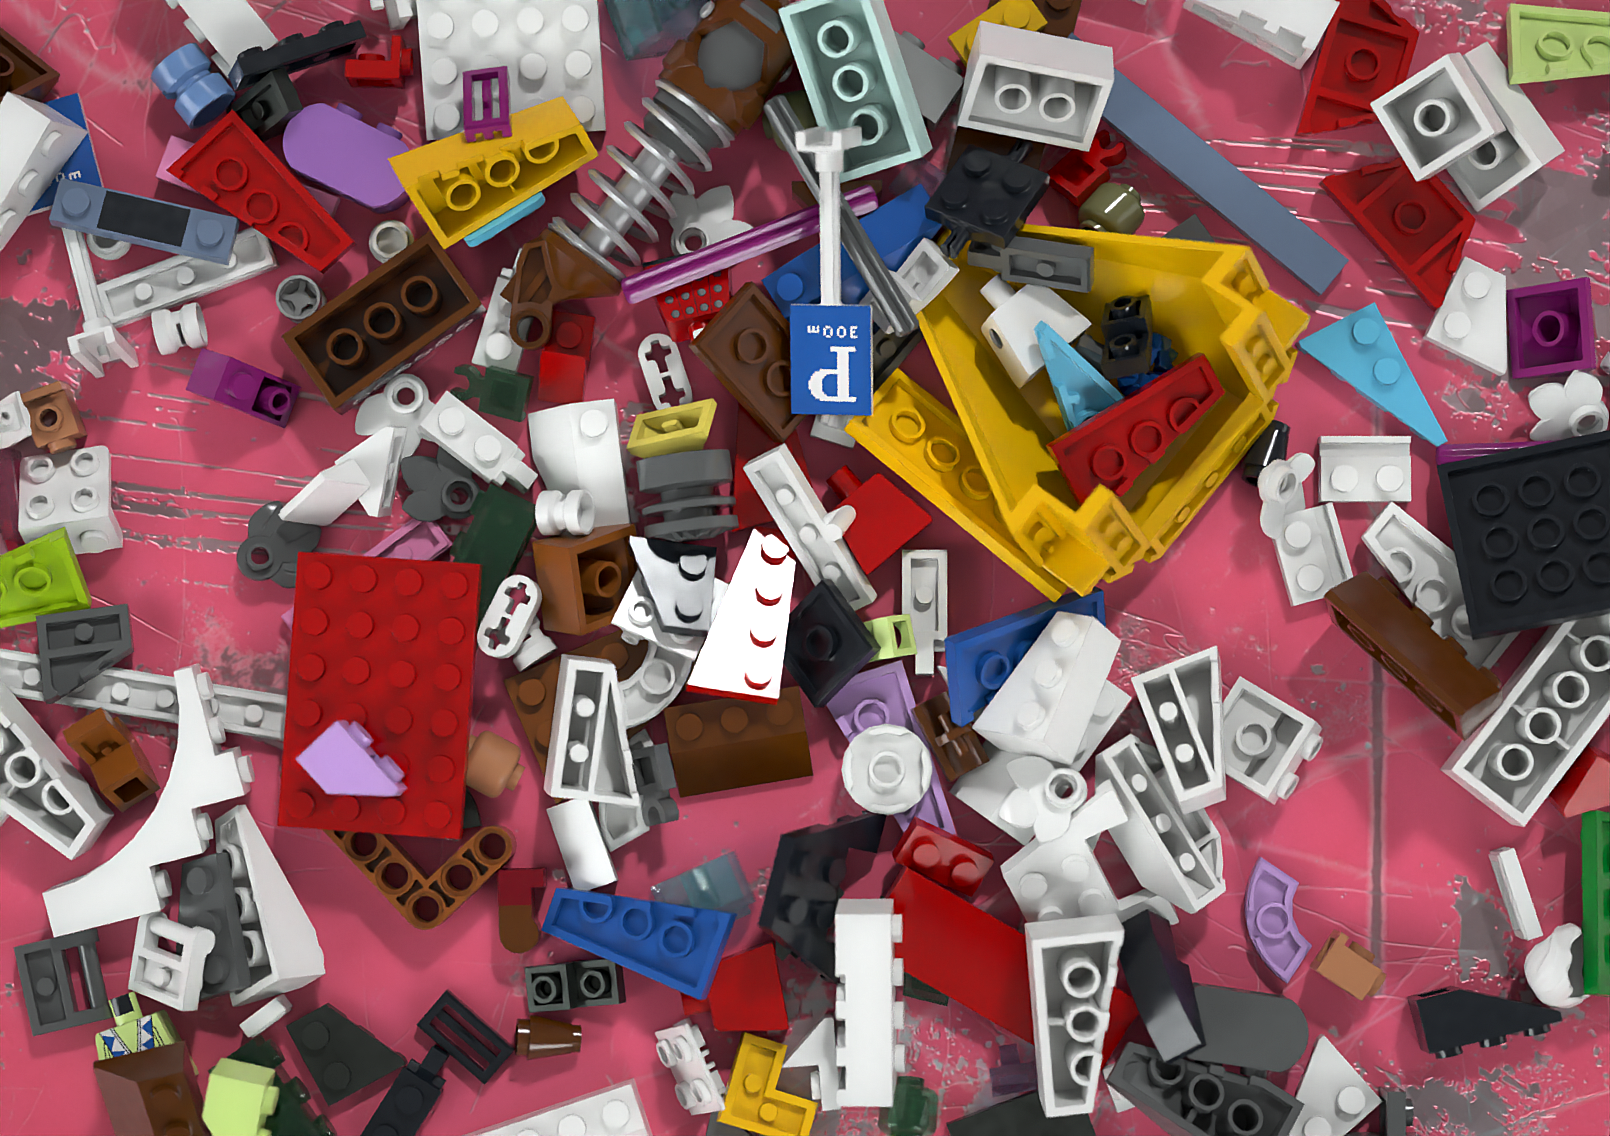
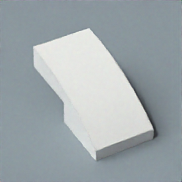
M923 238L897 272L888 271L916 315L944 289L960 269L949 257H946L941 252L940 247L934 241ZM869 290L859 304L872 305V319L884 333L891 334L894 330Z

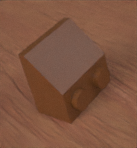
M626 523L594 527L589 535H572L569 531H563L560 535H552L532 542L537 582L542 592L541 610L544 630L582 636L611 624L638 569L634 557H630L627 550L630 536L637 537L635 524Z

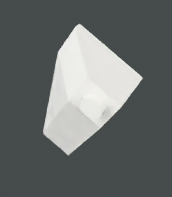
M614 399L571 403L529 413L528 422L532 457L547 490H558L563 495H567L571 490H589L594 498L596 507L594 527L631 523L616 401Z
M246 805L235 806L215 820L216 853H228L252 983V987L230 993L233 1007L302 988L326 974L323 951L318 944L313 925Z

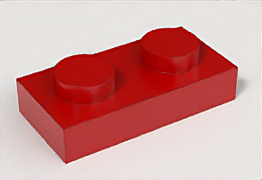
M915 816L892 851L895 862L970 897L973 896L995 861L991 852Z

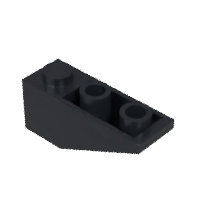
M1447 986L1407 997L1420 1049L1428 1054L1435 1053L1436 1059L1462 1054V1046L1479 1042L1481 1048L1497 1046L1507 1042L1506 1035L1523 1031L1525 1037L1544 1034L1551 1031V1023L1563 1021L1561 1012L1549 1007L1455 986Z

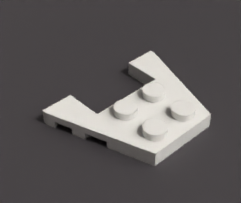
M1110 779L1096 788L1097 794L1072 813L1070 827L1061 838L1049 843L1039 844L1035 837L1001 865L1002 875L1027 923L1116 914L1122 923L1146 909L1168 919L1170 925L1179 923L1173 904L1148 889H1143L1118 900L1086 839L1129 821L1126 810Z

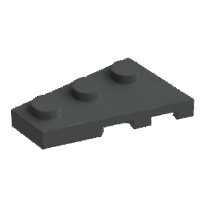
M214 853L182 864L178 923L190 928L196 926L211 930L215 936L214 947L205 957L202 976L203 985L198 1003L252 987L228 853ZM180 943L176 944V954L182 956L184 945Z

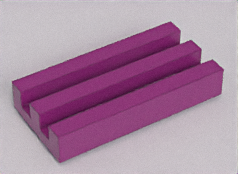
M507 66L462 72L464 133L466 141H476V134L484 133L485 140L494 139V131L501 130L503 137L512 136L510 77ZM498 78L500 117L493 118L492 79ZM482 81L483 120L475 121L474 82Z

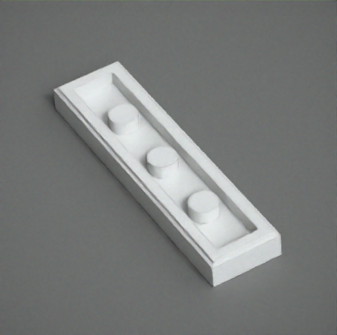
M251 227L237 232L229 266L179 254L97 285L104 315L110 319L111 325L117 329L149 317L153 311L168 310L277 269L280 265L270 239Z

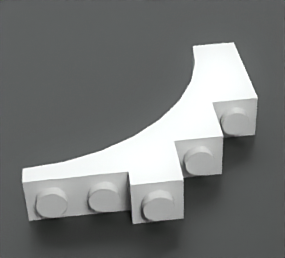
M199 663L174 671L179 703L178 744L170 778L153 813L134 839L112 859L85 875L54 885L42 893L54 937L161 911L169 904L168 897L172 896V885L168 872L165 869L160 870L159 864L203 853L210 847L209 840L214 837L210 817L207 812L201 813L200 806L244 796L251 790L250 782L255 781V774L250 757L248 755L242 756L240 746L226 750L221 748L220 743L226 741L223 723L219 716L213 717L209 699L214 698L212 681L208 672H201Z

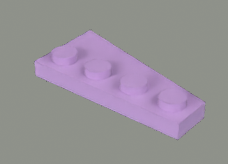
M902 660L856 674L826 704L849 743L852 742L854 737L869 727L891 724L905 727L919 736L930 754L933 770L929 788L921 800L905 812L893 814L901 829L905 832L915 816L951 834H956L928 743L910 710L916 707Z

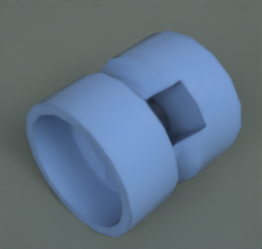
M196 43L184 45L172 52L156 66L151 74L152 81L168 100L176 99L174 109L190 129L202 127L217 118L232 104L236 97V93L220 73H211V62Z

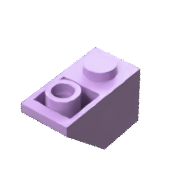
M346 720L336 721L296 758L328 794L396 796L401 795L407 789L400 780L405 776L403 771L388 756L385 755L381 759L369 746L373 742L372 737L356 721L351 725Z

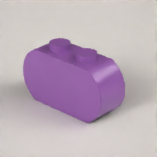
M325 103L312 104L303 108L301 112L291 118L284 132L283 150L287 162L299 176L377 214L395 211L410 199L388 161V158L410 151L407 145L401 141L403 136L401 132L380 122L374 128L361 121L363 115L360 112L342 103H338L336 109Z

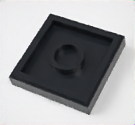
M822 579L789 614L783 664L815 708L824 707L867 664L881 647L831 579Z

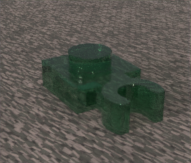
M469 364L455 367L454 373L464 375L469 380V388L467 390L459 387L450 390V393L458 400L465 401L472 397L480 398L478 407L480 412L517 422L525 420L534 376L494 365L486 368L485 376H482L476 367Z

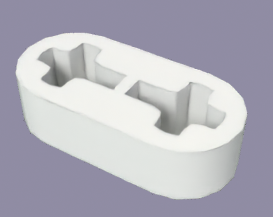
M661 333L651 334L646 337L639 346L638 356L656 409L661 410L671 407L669 403L661 404L660 398L666 395L663 380L669 378L672 379L676 391L684 390L686 396L679 399L680 405L692 403V389L676 343L672 342L668 335ZM655 343H660L662 349L670 348L672 353L665 357L669 371L661 374L656 361H647L646 356L652 353L651 345Z
M514 575L505 579L499 586L477 633L478 644L487 655L499 659L509 658L520 648L542 602L541 589L532 579L522 575ZM524 584L527 585L525 593L531 597L527 605L519 603L513 615H510L509 613L515 601L509 596L510 591L513 588L520 590ZM508 618L510 621L505 629V635L510 637V641L507 646L499 644L496 650L492 648L494 640L489 637L492 629L500 631Z

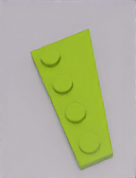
M65 526L0 555V628L36 621V616L91 609L92 598Z

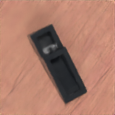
M1146 909L1122 922L1121 924L1125 931L1118 956L1128 986L1164 1062L1172 1064L1207 1046L1189 965L1179 961L1177 958L1168 919Z

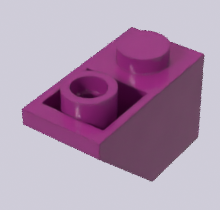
M201 348L185 390L285 428L301 387L230 356Z

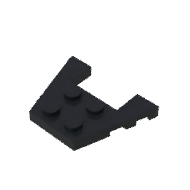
M865 810L858 817L847 815L837 818V822L830 825L819 823L787 832L780 836L757 925L784 948L800 956V961L807 967L817 970L824 981L836 985L840 983V977H836L835 941L826 940L828 928L834 921V904L839 885L846 875L848 850L853 848L877 854L887 816L885 814Z

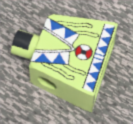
M134 991L108 1000L117 1026L97 1033L95 1038L99 1060L182 1041L164 1009L143 1017ZM190 1056L195 1075H198V1069Z

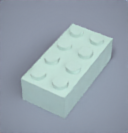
M799 0L778 9L818 127H826V131L862 127V145L843 150V171L840 172V183L921 158L933 149L883 0Z

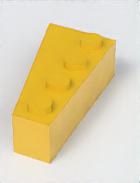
M563 96L511 114L512 136L503 137L501 130L494 131V139L485 140L484 133L476 134V141L467 142L463 131L388 158L405 191L443 249L448 248L599 156L583 126Z

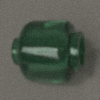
M912 1076L897 1077L893 1106L879 1107L878 1128L881 1132L888 1136H933L936 1133L939 1096L934 1090L924 1087L925 1080L923 1078Z

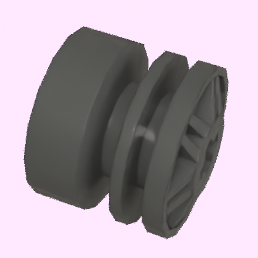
M729 450L688 451L654 456L636 461L640 492L661 494L660 503L642 509L643 517L664 518L662 523L644 527L645 538L679 543L715 538L725 531L739 528L737 515L717 516V510L736 506L735 497L715 495L714 487L733 481Z

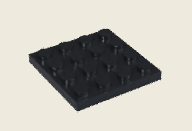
M1610 430L1437 465L1472 640L1610 614Z

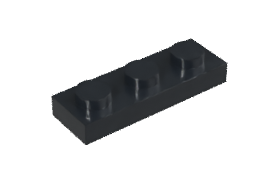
M342 20L334 21L320 28L317 34L304 38L302 33H297L282 39L277 47L263 51L261 46H256L241 52L228 74L235 92L254 86L273 70L285 68L287 73L291 74L356 53L367 37L360 20L346 25Z

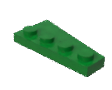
M1593 810L1582 813V829L1580 832L1582 843L1581 886L1583 889V920L1581 929L1583 933L1584 961L1582 977L1584 980V995L1610 997V813Z

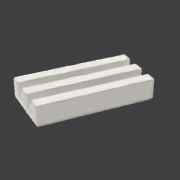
M1504 846L1489 851L1490 854L1488 855L1515 936L1525 940L1543 936L1515 849Z

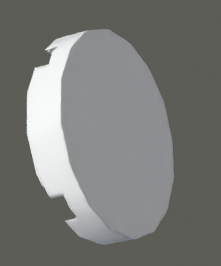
M891 724L869 727L854 737L844 753L842 764L845 788L854 801L870 812L885 815L905 812L918 803L930 786L933 770L929 751L919 736L905 727Z

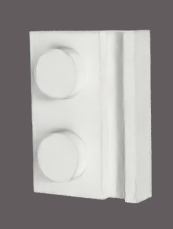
M1411 436L1318 437V502H1410L1411 456L1409 443H1411Z
M1332 502L1284 515V524L1280 536L1277 540L1272 538L1291 607L1324 598L1323 595L1329 589L1353 577Z

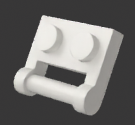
M161 911L141 915L137 926L128 989L181 1011L197 1010L199 995L203 985L202 976L205 957L211 952L215 944L213 932L200 926L190 928L169 920L167 915ZM162 936L184 945L182 956L159 948V937Z

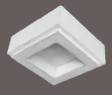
M283 993L275 997L239 1026L248 1038H253L291 1011L293 1005Z

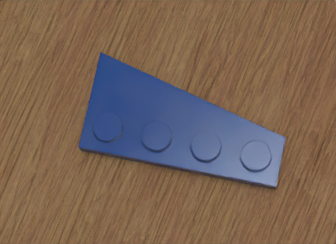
M1094 586L1092 592L1083 597L1074 591L1061 596L1055 603L1049 600L944 638L951 721L963 727L974 720V712L987 704L989 705L1057 611L1094 617L1106 627L1104 590Z
M560 887L555 890L541 931L694 998L703 1000L707 999L738 913Z

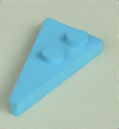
M1375 302L1295 343L1298 350L1304 354H1309L1331 370V374L1341 381L1348 382L1355 388L1356 392L1385 413L1389 412L1410 427L1409 430L1421 439L1428 440L1436 447L1448 441Z
M1041 320L1033 328L1067 432L1124 398L1111 383L1105 380L1094 367L1048 324Z

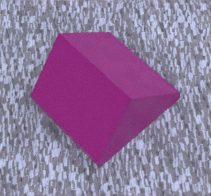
M1583 277L1506 290L1512 379L1570 376L1574 370L1589 372L1596 369L1590 278Z

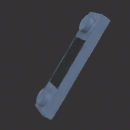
M60 178L49 217L52 226L228 266L240 225L239 219L65 178Z

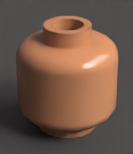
M483 731L478 737L471 734L466 785L492 798L499 796L504 788L513 791L526 768L518 764L521 757L520 748L491 731Z

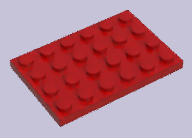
M298 552L277 826L462 839L482 564ZM346 720L350 725L356 721L372 737L373 742L369 746L381 759L385 755L388 756L403 771L405 776L400 780L407 789L401 795L396 796L328 794L296 758L336 721Z

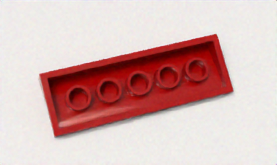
M902 866L884 899H894V914H902L903 939L902 942H895V958H903L904 971L1035 1046L1026 936L908 867ZM1114 986L1112 987L1108 1010L1110 1013L1108 1027L1104 1033L1102 1044V1061L1099 1074L1119 1041L1139 1014L1134 998Z

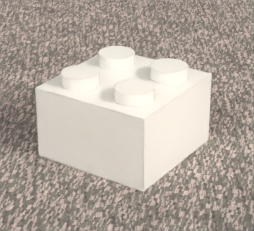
M1460 52L1443 56L1370 103L1417 182L1431 178L1507 130Z

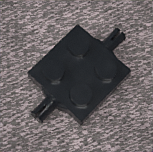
M1018 138L1007 155H998L969 144L924 206L927 219L942 224L951 231L944 244L940 246L941 252L946 257L950 255L951 259H956L967 241L970 240L987 242L1004 250L1007 248L1050 186L1049 174L1023 164L1034 149L1033 144L1029 140L1025 139L1024 141V139Z

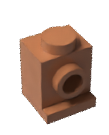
M56 381L20 394L23 405L30 414V428L36 448L44 451L50 450L51 454H58L75 448L77 446L75 440L87 436L70 385L62 381ZM55 411L57 421L53 426L47 427L44 416L47 412Z
M1334 929L1309 967L1354 998L1363 1001L1366 995L1372 997L1382 986L1386 978V974L1372 964L1376 956L1352 941L1349 947L1345 946L1349 937Z

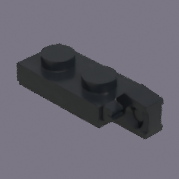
M435 1044L421 1064L412 1058L408 1065L403 1067L360 1136H415L443 1092L442 1087L447 1080L439 1076L438 1073L450 1054Z

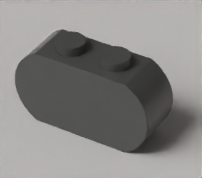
M1193 982L1207 1046L1188 1055L1189 1059H1194L1195 1063L1206 1066L1210 1064L1220 1067L1223 1064L1240 1066V1074L1267 1078L1268 1071L1283 1072L1296 1064L1302 1057L1308 1043L1309 1031L1306 1018L1294 1001L1284 995Z

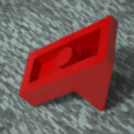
M553 311L552 337L545 346V351L542 350L540 355L539 401L565 405L584 402L596 325L595 317Z

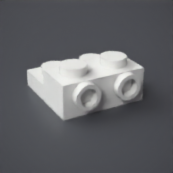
M1239 676L1222 703L1225 774L1275 805L1279 797L1286 800L1295 790L1299 776L1294 773L1302 760L1311 761L1319 752L1323 743V738L1319 736V733L1323 728L1312 718Z

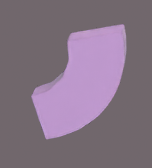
M1259 857L1253 866L1245 892L1244 913L1246 926L1259 957L1277 977L1288 983L1312 947L1299 933L1293 919V897L1299 882L1262 857Z

